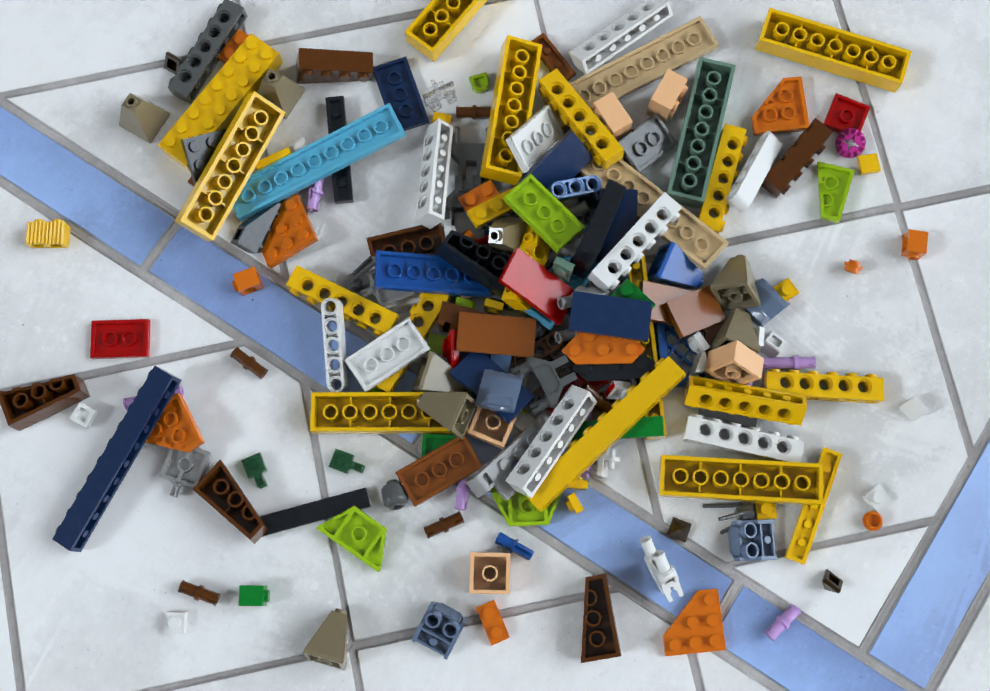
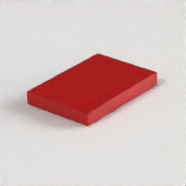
M151 320L92 321L90 358H149Z

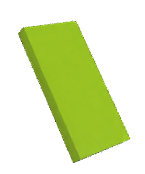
M531 173L503 197V201L556 253H559L585 229V226Z

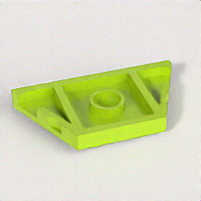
M495 487L489 490L509 527L549 525L562 495L561 493L541 512L525 495L516 492L508 500H504Z
M353 506L317 526L316 529L371 568L380 572L387 528L358 507Z

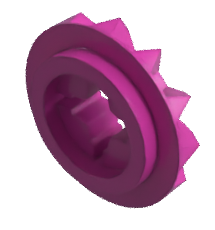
M853 128L845 129L836 137L835 148L842 157L854 158L863 152L866 140L863 133ZM853 138V142L856 143L858 147L851 146L850 149L847 151L848 144H846V142H844L843 140L846 141Z

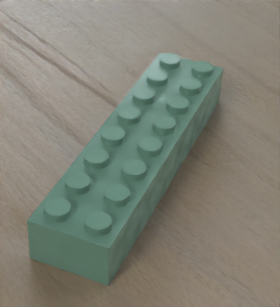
M703 57L699 58L696 65L666 193L681 205L701 209L705 201L736 65Z

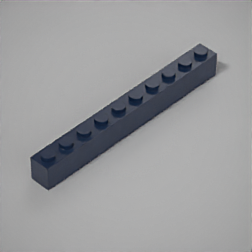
M154 366L148 373L145 383L138 390L136 398L128 407L126 415L118 424L116 432L108 441L107 447L98 458L93 471L87 476L83 488L77 493L74 503L67 510L66 516L61 525L57 527L52 540L69 551H82L182 381L181 379L157 366Z

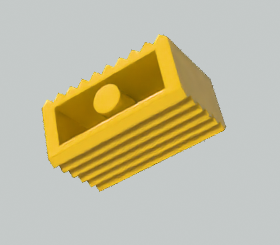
M34 219V222H27L25 244L30 248H69L71 228L61 219H53L52 222Z

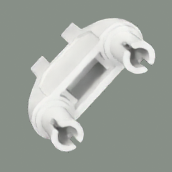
M651 536L642 537L639 542L645 552L644 560L660 592L665 595L669 603L673 601L671 587L676 590L679 597H682L683 592L679 583V577L674 566L669 564L663 550H656Z

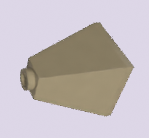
M269 68L262 79L258 94L286 112L283 117L285 119L288 118L305 92L304 87Z
M129 93L121 105L119 126L151 144L171 114L145 98Z
M501 216L497 218L489 227V245L498 252L504 251L512 255L514 249L520 247L528 224L520 217Z
M737 255L730 258L710 285V289L720 306L725 311L734 310L737 307L751 308L760 306L761 302L752 269L746 256Z
M740 307L734 308L716 333L706 353L736 340L752 351L760 352V345L750 313L745 312Z
M430 351L422 357L411 392H467L468 390L450 376V372L454 368Z
M423 392V395H419L417 399V407L463 440L476 409V401L464 392Z
M336 608L335 611L330 612L304 648L303 653L307 660L341 670L346 669L348 616L346 611Z

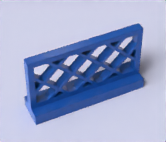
M653 322L658 361L661 358L666 359L673 352L681 359L677 363L678 366L684 361L689 367H692V363L686 357L690 352H693L695 355L698 354L692 351L684 338H679L678 334L673 331L674 326L670 328L666 324ZM670 333L679 340L674 347L667 342V337ZM680 342L689 349L684 356L676 350ZM690 370L687 372L686 377L674 388L686 387L687 382H683L685 380L688 381ZM699 374V377L705 378V374Z

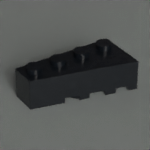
M451 230L441 243L436 255L500 297L505 290V286L498 282L511 257L509 253L504 251L498 252L491 249V246L485 243L484 245L475 242V239Z

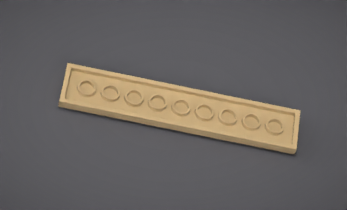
M699 16L576 79L570 85L592 110L593 103L607 94L613 92L619 100L664 77L668 69L675 71L718 49L719 44L702 17ZM546 97L542 98L544 104L549 105V101L546 99ZM553 111L561 129L569 126L562 122L557 111Z
M603 145L598 146V148H601V149L606 148V147L603 146ZM592 158L579 172L582 176H598L602 181L601 188H605L608 180L611 179L626 186V189L638 190V220L664 193V191L622 159L605 170L601 165H597L594 158ZM680 205L682 208L678 212L680 214L679 218L673 224L669 222L666 225L668 230L661 238L667 243H676L692 263L702 271H705L728 246L729 242ZM657 215L659 219L664 220L661 215Z

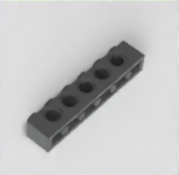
M224 0L218 5L217 12L213 18L209 19L206 29L200 33L196 44L189 50L187 58L179 65L178 72L170 79L168 89L172 95L192 104L219 62L218 56L248 17L244 7L230 0Z

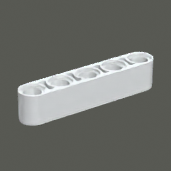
M766 131L759 138L727 196V200L740 212L745 211L752 203L782 148L783 142L770 131Z
M327 298L321 304L326 383L330 392H342L347 389L349 383L348 368L344 361L347 358L343 304L337 298ZM330 302H334L336 305L333 312L329 310ZM332 321H335L337 323V329L335 331H332L330 328V323ZM333 340L338 342L337 350H334L331 346ZM335 359L340 363L338 370L333 367ZM335 379L341 381L340 389L335 387Z

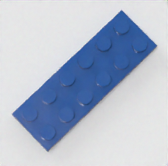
M376 250L374 289L486 298L490 296V290L438 255Z

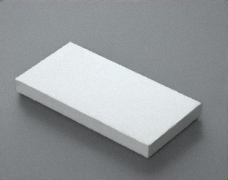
M546 105L510 135L506 142L522 173H526L564 134L551 107Z
M408 317L344 361L364 391L368 392L431 349Z

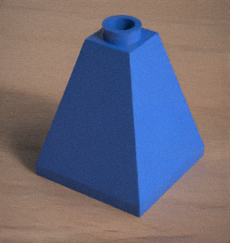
M674 242L667 243L658 248L647 274L649 282L666 283L670 286L690 289L699 288L704 281L702 271L688 259Z

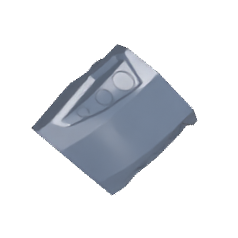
M762 278L755 283L761 305L743 308L745 312L750 313L752 322L760 327H763L790 305Z
M485 369L475 406L491 411L514 413L524 375L519 376Z
M774 519L732 521L728 536L730 553L735 561L778 560L775 553Z
M431 601L411 641H417L441 654L447 660L467 620L455 609L443 603Z

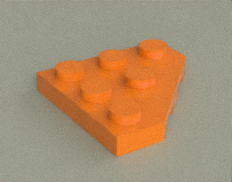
M801 76L783 78L760 108L753 114L751 123L754 136L763 135L766 131L777 134L807 130L810 124Z
M297 194L281 203L279 214L273 222L262 249L267 266L271 269L319 241L303 202Z
M578 333L561 351L575 365L632 364L646 349L636 340Z
M176 393L172 396L146 443L187 453L205 443L182 394Z
M718 588L697 590L687 605L684 606L671 626L662 635L665 656L726 650Z

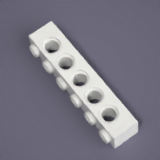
M645 0L570 51L574 66L584 74H589L672 17L670 1Z
M439 118L425 128L415 222L429 229L444 221L453 136V126Z
M664 192L592 270L587 278L604 293L609 288L613 290L620 282L618 278L621 275L625 277L632 269L630 265L641 260L644 256L642 252L645 248L650 250L657 242L654 240L657 235L661 237L668 230L666 225L669 222L673 224L679 218L680 214L678 212L682 207ZM657 215H661L664 220L659 219ZM645 228L651 229L652 233H648ZM633 241L639 242L640 246H635ZM620 254H625L628 260H624ZM608 267L614 268L616 273H611Z
M575 385L570 386L505 480L515 491L532 499L596 405L597 401L589 391Z
M691 414V416L685 419L681 439L684 442L769 461L801 462L805 441H800L797 436L787 435V437H782L778 432L768 431V433L760 432V428L749 427V429L742 428L741 424L730 422L728 425L716 418H711L710 420L703 419V416L698 414ZM701 426L708 428L709 434L707 436L701 434ZM720 430L727 432V440L720 438ZM740 434L747 438L746 444L740 443L738 439ZM759 439H763L766 442L765 448L759 447ZM778 443H782L785 446L784 453L777 449Z

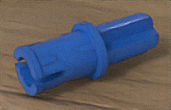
M502 532L498 534L495 540V544L504 547L510 551L509 553L512 554L513 552L526 560H530L534 553L533 550L518 543V539L514 540Z

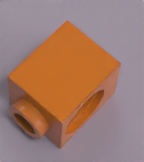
M909 229L904 233L901 256L907 257L909 260H919L927 253L928 232Z
M254 266L232 274L234 277V281H232L233 287L242 296L264 288L259 273Z

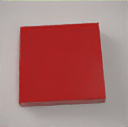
M836 93L823 124L838 134L849 128L857 129L861 132L871 106Z

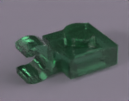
M335 449L329 464L330 468L348 474L350 469L363 474L365 469L364 465L353 461L354 455Z
M260 452L241 460L248 478H254L258 488L262 489L268 486L263 475L268 470Z

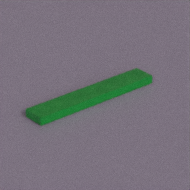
M663 416L642 417L620 439L664 436ZM584 421L570 442H573L575 439L579 441L584 436L582 434L584 430L590 425L593 427L598 421Z

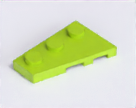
M817 162L820 219L835 223L840 222L855 170Z

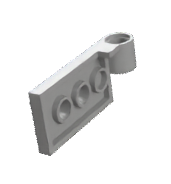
M529 426L489 463H484L477 471L467 477L465 482L477 498L485 495L493 487H495L504 500H508L517 492L505 480L513 470L511 467L514 460L519 462L526 449L537 436L538 432L534 426Z

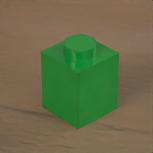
M240 585L238 606H267V602L270 601V590H267L268 586Z

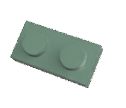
M557 256L551 273L568 285L575 265Z

